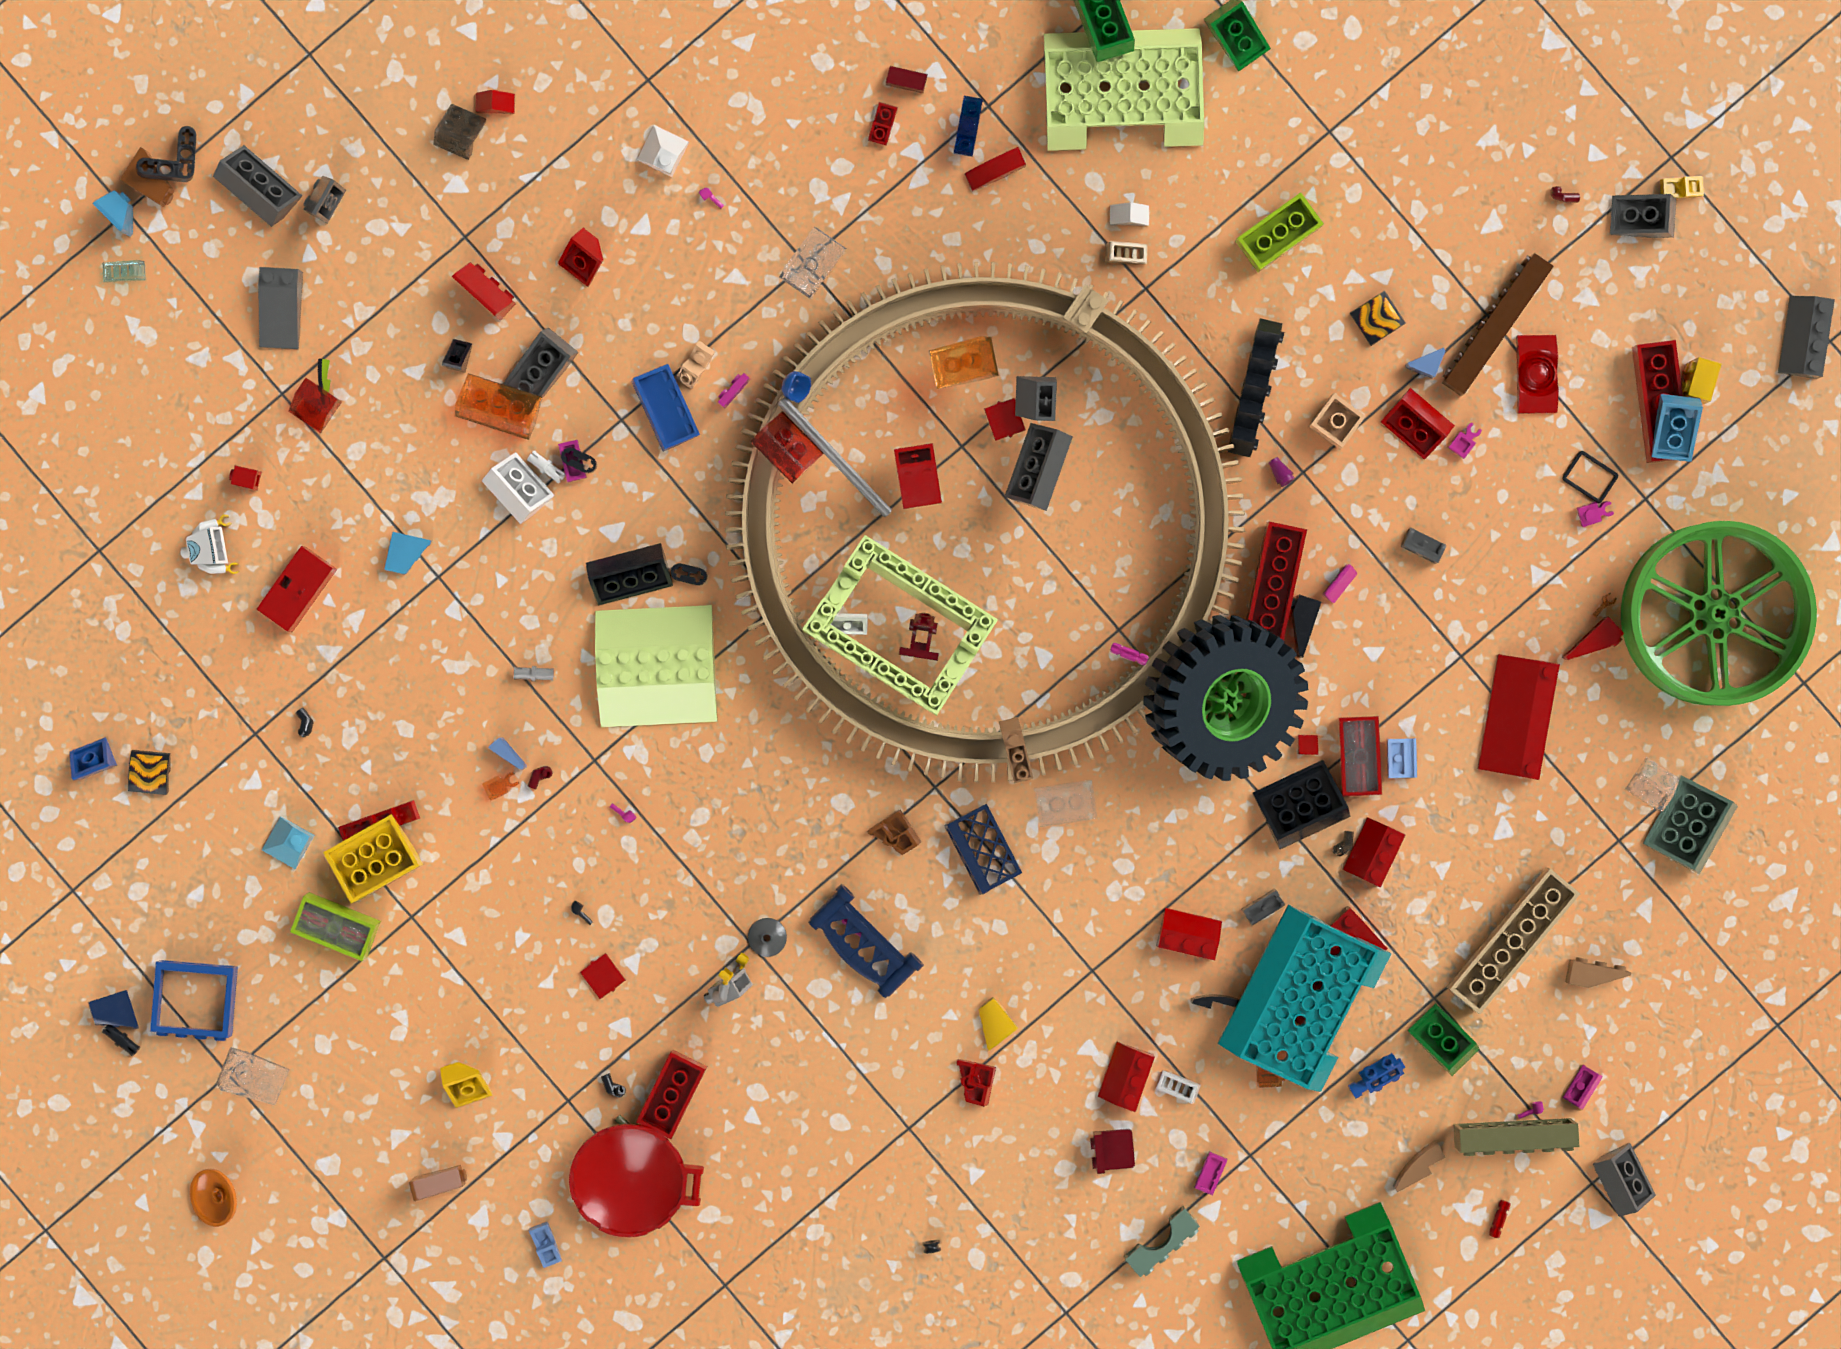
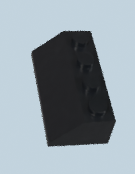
M661 543L586 563L588 580L598 606L673 586Z

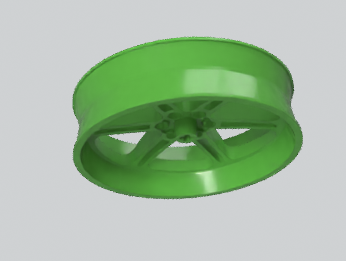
M1735 521L1706 522L1679 529L1661 538L1635 564L1625 584L1621 602V627L1625 633L1623 635L1631 658L1641 673L1652 684L1668 695L1699 705H1739L1755 701L1777 690L1795 674L1806 658L1812 645L1817 622V605L1813 585L1805 567L1796 554L1784 542L1766 530ZM1726 536L1736 537L1753 545L1765 554L1772 564L1770 571L1730 594L1724 589L1722 540ZM1712 539L1715 544L1716 585H1712ZM1696 540L1702 541L1705 546L1704 591L1701 595H1697L1660 577L1655 571L1656 564L1667 553L1685 543ZM1779 573V577L1744 600L1740 596V594L1771 575ZM1651 579L1689 597L1687 602H1684L1652 584ZM1782 581L1789 583L1794 598V620L1791 632L1786 639L1774 635L1741 616V609ZM1648 589L1653 590L1690 613V619L1652 647L1645 644L1640 624L1642 599ZM1713 589L1717 590L1718 592V598L1716 600L1712 599L1711 597V591ZM1731 598L1736 602V606L1733 609L1728 605V601ZM1696 600L1702 603V608L1699 611L1694 607ZM1715 610L1721 611V617H1715V614L1717 613ZM1731 618H1734L1737 621V625L1735 628H1732L1729 625V621ZM1698 619L1703 623L1701 630H1698L1695 626ZM1744 626L1783 645V649L1743 632ZM1716 628L1721 633L1718 639L1713 636V631ZM1686 629L1689 630L1690 635L1655 656L1654 652ZM1733 633L1775 652L1779 656L1778 665L1767 675L1751 684L1738 688L1730 686L1727 653L1728 635ZM1701 634L1705 636L1707 642L1712 687L1708 692H1702L1681 683L1669 674L1662 665V659ZM1716 643H1719L1720 670L1722 680L1721 689L1719 687L1718 671L1715 650Z

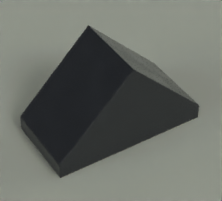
M453 339L442 362V366L466 373L472 343Z

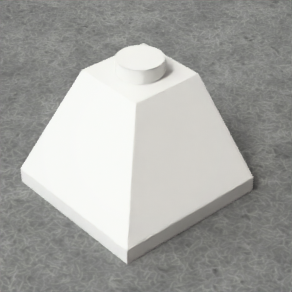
M654 125L637 160L673 177L689 142Z

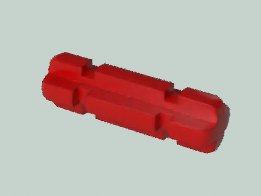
M1500 1200L1499 1210L1496 1211L1492 1223L1493 1227L1489 1231L1491 1237L1500 1238L1501 1228L1503 1229L1508 1215L1506 1212L1509 1211L1511 1203L1508 1201Z

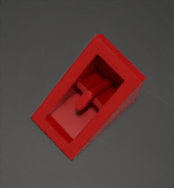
M493 89L477 92L475 112L515 114V94Z

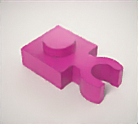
M1473 423L1467 425L1465 434L1460 431L1448 447L1462 459H1465L1475 446L1476 442L1472 439L1479 436L1482 432L1481 429H1478L1476 433H1472L1471 427Z
M1604 501L1599 507L1596 502L1577 507L1581 526L1585 527L1601 522L1602 515L1612 516L1614 514L1613 511H1605V507L1611 505V502Z

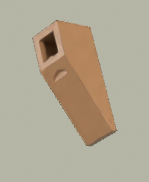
M1018 717L999 721L1014 783L1033 779Z
M1576 957V960L1570 959L1565 982L1571 985L1590 988L1631 976L1632 972L1626 971L1625 966L1614 965V968L1607 967L1605 962L1595 961V964L1587 963L1588 959Z

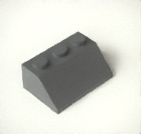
M1630 1143L1601 1156L1593 1163L1595 1171L1619 1217L1638 1212L1656 1196Z

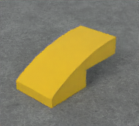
M1703 176L1660 179V193L1672 194L1676 199L1704 196Z

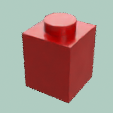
M235 465L234 469L230 471L229 480H231L232 485L258 491L262 472Z

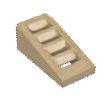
M1110 241L1106 243L1105 262L1147 264V244ZM1121 248H1124L1123 257H1121ZM1129 248L1132 249V258H1129ZM1137 249H1140V259H1137Z

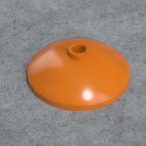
M205 1169L194 1176L190 1185V1201L199 1219L213 1227L223 1226L230 1222L236 1212L237 1196L234 1186L228 1177L216 1169Z

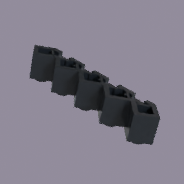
M1259 318L1241 390L1240 402L1235 415V423L1229 445L1234 444V449L1228 450V453L1251 458L1252 451L1257 450L1259 439H1256V433L1259 423L1263 424L1265 412H1262L1265 397L1270 396L1272 386L1269 385L1271 371L1276 370L1278 359L1275 358L1278 343H1282L1285 333L1281 331L1282 323Z

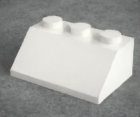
M516 452L491 468L482 480L520 524L532 517L555 496Z

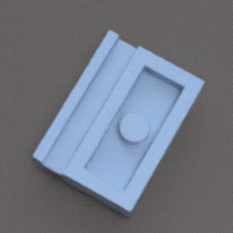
M1416 738L1387 739L1388 778H1417Z

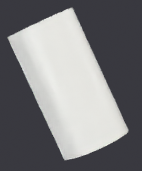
M838 613L831 625L845 634L867 635L868 615Z

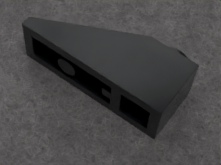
M1300 594L1296 598L1293 597L1291 616L1297 657L1303 658L1322 602Z

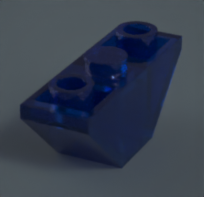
M964 95L953 154L973 157L983 99Z

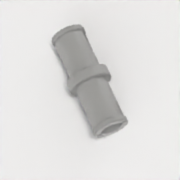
M532 666V668L514 667V679H531V681L536 682V680L553 681L554 668H536V666Z

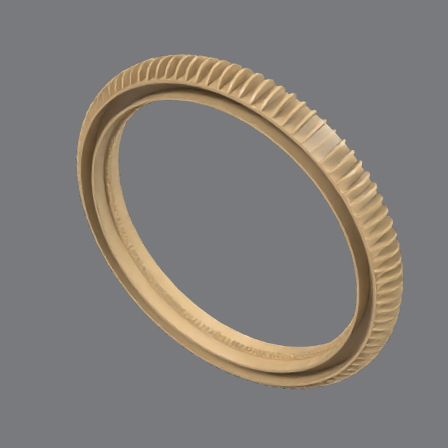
M974 262V278H962V265L957 263L959 279L946 280L945 265H942L943 281L931 283L927 268L924 269L926 285L915 287L912 273H908L912 289L900 292L896 279H891L896 294L885 298L881 286L877 285L876 288L882 301L873 305L870 304L865 292L861 293L867 308L859 313L856 312L850 300L847 301L846 304L854 316L845 322L836 310L832 311L840 324L839 327L831 332L821 320L818 323L828 334L821 342L808 331L806 335L816 346L807 353L798 343L794 345L805 357L799 365L787 356H784L783 360L795 369L794 371L801 372L811 378V388L807 397L799 403L789 400L803 416L804 414L810 415L807 410L808 407L815 408L812 402H819L816 396H823L822 388L828 390L826 384L830 383L833 385L831 378L835 377L838 379V371L844 373L843 366L850 368L848 363L850 360L856 363L855 356L861 359L862 351L868 354L867 348L869 346L874 350V343L880 346V340L884 339L887 342L888 335L895 338L894 332L896 331L902 335L901 329L904 328L909 332L908 326L912 325L916 329V324L919 323L923 327V321L927 320L928 324H931V319H935L937 323L938 317H942L946 321V316L950 315L952 320L954 314L961 318V313H965L967 318L969 313H973L974 317H976L977 312H981L982 317H984L985 312H989L990 317H992L993 312L997 313V317L1000 316V313H1004L1005 318H1007L1008 314H1012L1013 319H1015L1016 315H1020V320L1027 316L1029 322L1031 318H1035V323H1038L1040 319L1043 320V325L1046 322H1050V328L1056 324L1058 325L1057 330L1064 327V333L1071 330L1072 336L1076 333L1079 334V340L1085 337L1086 344L1092 341V347L1100 346L1099 352L1102 349L1106 350L1105 356L1109 353L1112 354V361L1117 358L1119 360L1117 365L1123 363L1125 365L1123 371L1129 368L1131 371L1128 375L1135 374L1134 381L1141 380L1139 387L1144 385L1147 387L1144 393L1151 392L1149 399H1156L1153 405L1159 404L1161 406L1157 411L1165 412L1162 418L1168 417L1169 420L1165 424L1172 425L1169 432L1175 431L1176 434L1172 438L1179 439L1175 445H1181L1182 449L1178 453H1184L1185 456L1181 460L1187 461V464L1183 465V468L1189 469L1185 475L1191 476V479L1186 482L1192 483V487H1189L1188 490L1193 491L1189 498L1194 499L1190 506H1195V510L1190 511V513L1195 514V518L1190 519V521L1195 522V526H1191L1190 529L1195 530V533L1190 534V537L1195 538V541L1189 542L1190 545L1194 546V549L1188 550V552L1193 553V557H1187L1192 563L1185 566L1190 569V572H1184L1188 579L1182 580L1186 586L1179 588L1183 591V595L1177 594V597L1181 599L1180 602H1174L1178 606L1177 609H1171L1174 616H1167L1171 622H1164L1167 629L1159 630L1163 635L1162 637L1156 636L1158 643L1151 642L1154 648L1146 649L1149 653L1147 664H1138L1137 668L1132 665L1133 672L1126 671L1128 676L1126 679L1120 676L1122 681L1120 684L1114 681L1116 686L1114 689L1108 686L1109 693L1101 691L1103 697L1100 698L1098 695H1095L1097 700L1095 702L1088 699L1090 705L1086 706L1085 703H1082L1083 709L1081 710L1075 706V713H1072L1069 709L1068 716H1065L1062 712L1061 719L1054 715V721L1051 722L1049 718H1046V724H1043L1041 720H1039V726H1035L1034 722H1031V728H1028L1026 723L1024 724V729L1021 730L1028 758H1038L1043 776L1046 775L1042 760L1043 756L1053 754L1058 771H1062L1058 752L1068 749L1073 764L1076 766L1078 762L1072 747L1083 743L1091 760L1094 756L1087 743L1088 740L1098 737L1105 752L1109 751L1101 734L1111 729L1120 744L1123 743L1124 740L1115 727L1123 720L1134 734L1138 733L1128 717L1135 711H1138L1146 721V713L1141 709L1144 705L1143 699L1144 696L1155 694L1145 685L1147 676L1159 678L1161 675L1152 666L1155 658L1167 662L1171 657L1163 649V646L1170 641L1180 647L1183 643L1177 632L1186 628L1196 634L1195 621L1203 619L1212 624V621L1208 620L1211 610L1224 615L1229 614L1228 610L1213 604L1217 595L1229 599H1234L1235 596L1234 594L1218 590L1221 580L1235 583L1239 581V578L1223 574L1224 564L1242 566L1241 561L1226 559L1227 548L1244 549L1243 544L1228 543V532H1245L1243 527H1228V516L1245 515V511H1228V500L1243 499L1244 494L1227 495L1226 489L1227 484L1241 482L1242 478L1225 479L1223 469L1239 465L1238 460L1226 463L1221 462L1219 453L1234 449V444L1217 448L1214 438L1228 433L1229 430L1225 428L1212 433L1208 423L1221 418L1223 415L1220 412L1208 418L1205 417L1202 408L1215 401L1214 397L1199 404L1194 394L1204 389L1207 385L1202 383L1193 390H1190L1185 382L1196 374L1197 370L1193 369L1181 377L1175 368L1183 363L1187 357L1185 355L1172 365L1165 356L1176 345L1172 343L1162 353L1154 346L1164 334L1162 331L1150 342L1142 335L1151 323L1149 319L1139 331L1129 324L1137 314V310H1133L1126 322L1116 316L1124 303L1122 300L1119 301L1113 313L1104 308L1090 330L1085 334L1063 319V316L1078 296L1073 294L1078 281L1077 278H1074L1070 292L1058 288L1062 273L1059 272L1055 287L1042 284L1046 270L1043 268L1039 283L1026 281L1028 265H1025L1023 280L1010 278L1012 263H1008L1007 278L994 277L995 262H991V277H978V262ZM1105 292L1103 297L1107 299L1109 293ZM774 369L773 373L781 380H784L786 376ZM765 383L763 387L776 395L772 404L759 398L755 400L756 403L768 409L765 418L763 419L752 413H749L747 416L761 423V428L758 434L747 429H742L741 433L756 439L754 447L752 449L737 444L735 448L751 454L749 464L732 461L731 464L735 467L747 469L746 479L731 477L728 479L730 483L745 485L743 495L726 494V499L743 501L742 511H725V516L742 517V527L725 528V533H742L743 543L726 545V549H744L745 559L730 561L728 566L746 564L748 575L732 578L731 581L736 583L750 580L752 588L750 591L735 595L736 599L754 595L757 603L753 607L742 610L741 614L746 615L759 610L763 620L747 628L751 631L766 625L770 634L756 641L755 645L759 646L773 638L778 647L763 657L766 661L776 654L782 653L786 662L772 672L776 675L790 665L796 674L786 681L783 687L787 688L800 677L807 686L794 699L796 701L799 700L809 689L817 696L815 701L806 709L808 713L821 700L830 707L818 721L820 724L826 720L833 710L842 717L832 733L836 734L844 721L847 720L855 726L846 740L847 743L851 742L858 729L869 734L861 748L863 752L867 748L872 736L882 740L883 743L876 756L877 759H880L885 745L888 743L898 747L891 765H896L901 749L913 752L908 771L912 770L916 754L928 757L924 775L927 776L931 758L944 760L941 773L942 779L945 778L946 762L954 761L960 762L957 781H961L962 762L975 763L974 782H978V763H991V782H995L994 763H1007L1008 781H1012L1011 768L1001 729L1000 732H997L996 728L993 727L992 733H989L988 728H985V732L981 733L980 727H978L977 733H975L972 727H970L969 732H965V727L963 726L961 731H957L956 725L953 730H950L949 724L943 729L942 723H939L938 727H934V721L930 725H927V719L920 723L919 717H917L914 721L912 720V714L906 718L904 717L905 711L899 715L897 714L898 708L891 711L890 704L885 708L883 707L884 701L880 702V704L876 703L878 697L871 700L870 692L865 696L863 694L864 688L858 691L859 684L857 683L852 686V678L846 681V673L840 676L841 668L835 671L836 663L830 665L828 662L831 658L827 657L824 659L823 657L826 652L819 653L818 651L821 645L814 646L813 644L816 642V639L810 640V635L802 631L801 623H803L804 619L798 620L797 617L801 613L794 612V609L798 606L791 605V602L795 599L788 598L787 596L792 592L785 590L789 583L783 584V580L787 576H781L785 569L779 568L783 561H778L777 557L782 556V554L776 552L781 546L775 544V542L780 541V538L775 537V534L780 533V531L774 529V526L779 525L778 522H774V518L780 517L778 514H774L775 510H780V507L775 506V503L781 502L780 499L776 498V495L781 494L777 487H783L781 483H778L779 479H784L780 472H786L782 465L788 464V462L784 458L791 456L787 453V449L793 450V447L789 444L790 442L796 443V440L792 437L793 435L799 436V433L796 431V428L799 427L778 405V402L785 397L782 390L778 391Z

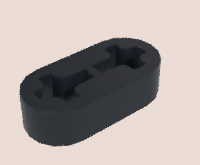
M571 447L562 451L561 459L565 464L587 474L593 473L597 469V461L592 456ZM571 451H573V455L577 457L578 460L575 461L571 459L568 462V458L565 456L566 453L570 454ZM590 459L593 467L585 470V465L580 462L581 460L588 462Z
M678 563L671 568V576L677 581L693 585H703L708 579L707 572L698 567ZM679 567H682V570L688 572V575H681L678 578L674 572L675 569L678 570ZM698 571H701V575L704 576L703 580L700 579L699 582H696V578L690 577L691 573L698 574Z

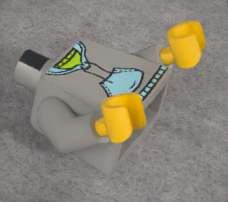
M741 953L735 962L740 964V967H736L735 973L726 967L724 971L721 970L718 975L721 980L717 981L708 989V993L704 994L707 1004L714 1003L715 1006L719 1007L741 997L753 985L746 973V969H744L749 961L747 955Z

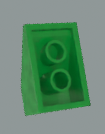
M1230 0L1204 18L1211 33L1238 71L1271 49L1242 0Z
M1436 1003L1408 1030L1451 1076L1480 1050L1478 1044Z

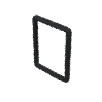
M1580 451L1563 475L1564 482L1596 503H1601L1618 479V474L1584 451ZM1581 455L1614 475V478L1600 499H1597L1567 479V476Z

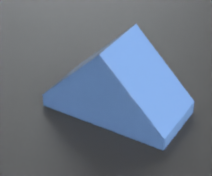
M1439 349L1408 362L1405 366L1409 370L1429 378H1434L1445 354V349Z

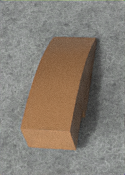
M1436 1141L1424 1147L1406 1164L1393 1185L1397 1192L1431 1175L1429 1166L1445 1158Z

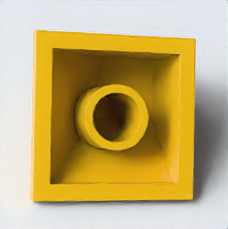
M460 1062L440 1068L442 1086L455 1108L493 1096L478 1069Z

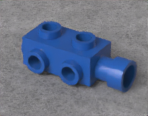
M1393 1053L1358 1072L1362 1080L1357 1083L1354 1081L1348 1087L1355 1099L1362 1096V1093L1367 1090L1370 1093L1378 1092L1391 1081H1398L1400 1076L1404 1074L1403 1069L1406 1067L1400 1058L1396 1059Z

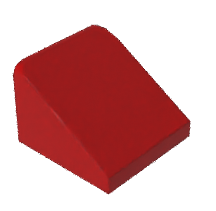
M1298 735V754L1318 755V735Z

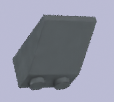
M322 176L321 179H317L312 195L306 198L303 210L328 224L346 189L335 180Z
M1672 194L1612 196L1610 234L1646 238H1674L1676 198Z

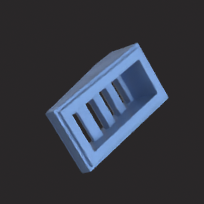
M498 738L488 747L518 769L523 770L527 767L525 762L504 738Z

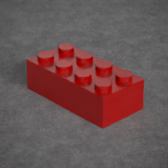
M672 1050L636 1123L672 1139L708 1066Z

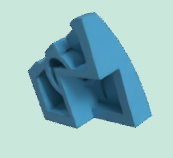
M392 532L384 570L407 574L414 562L421 557L423 551L430 546L431 540Z

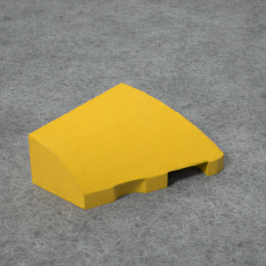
M994 997L978 1009L989 1051L1018 1029L1017 1025Z

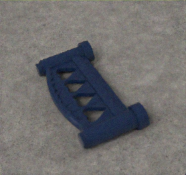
M840 884L836 888L837 892L810 918L808 923L815 930L821 928L837 954L860 975L878 984L880 988L877 991L884 998L890 997L916 970L919 971L924 964L912 952L904 957L850 903L855 896L846 886ZM848 919L843 935L837 934L836 929L831 928L832 922ZM862 932L859 946L856 949H853L850 943H847L844 939L847 935ZM875 946L871 962H866L864 957L858 954L860 949ZM889 960L887 972L884 976H880L878 970L872 968L875 962Z

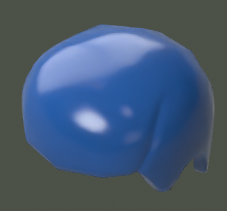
M798 371L790 372L782 382L781 390L783 395L796 403L801 402L810 392L811 378Z

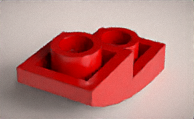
M879 102L868 141L887 146L898 107Z

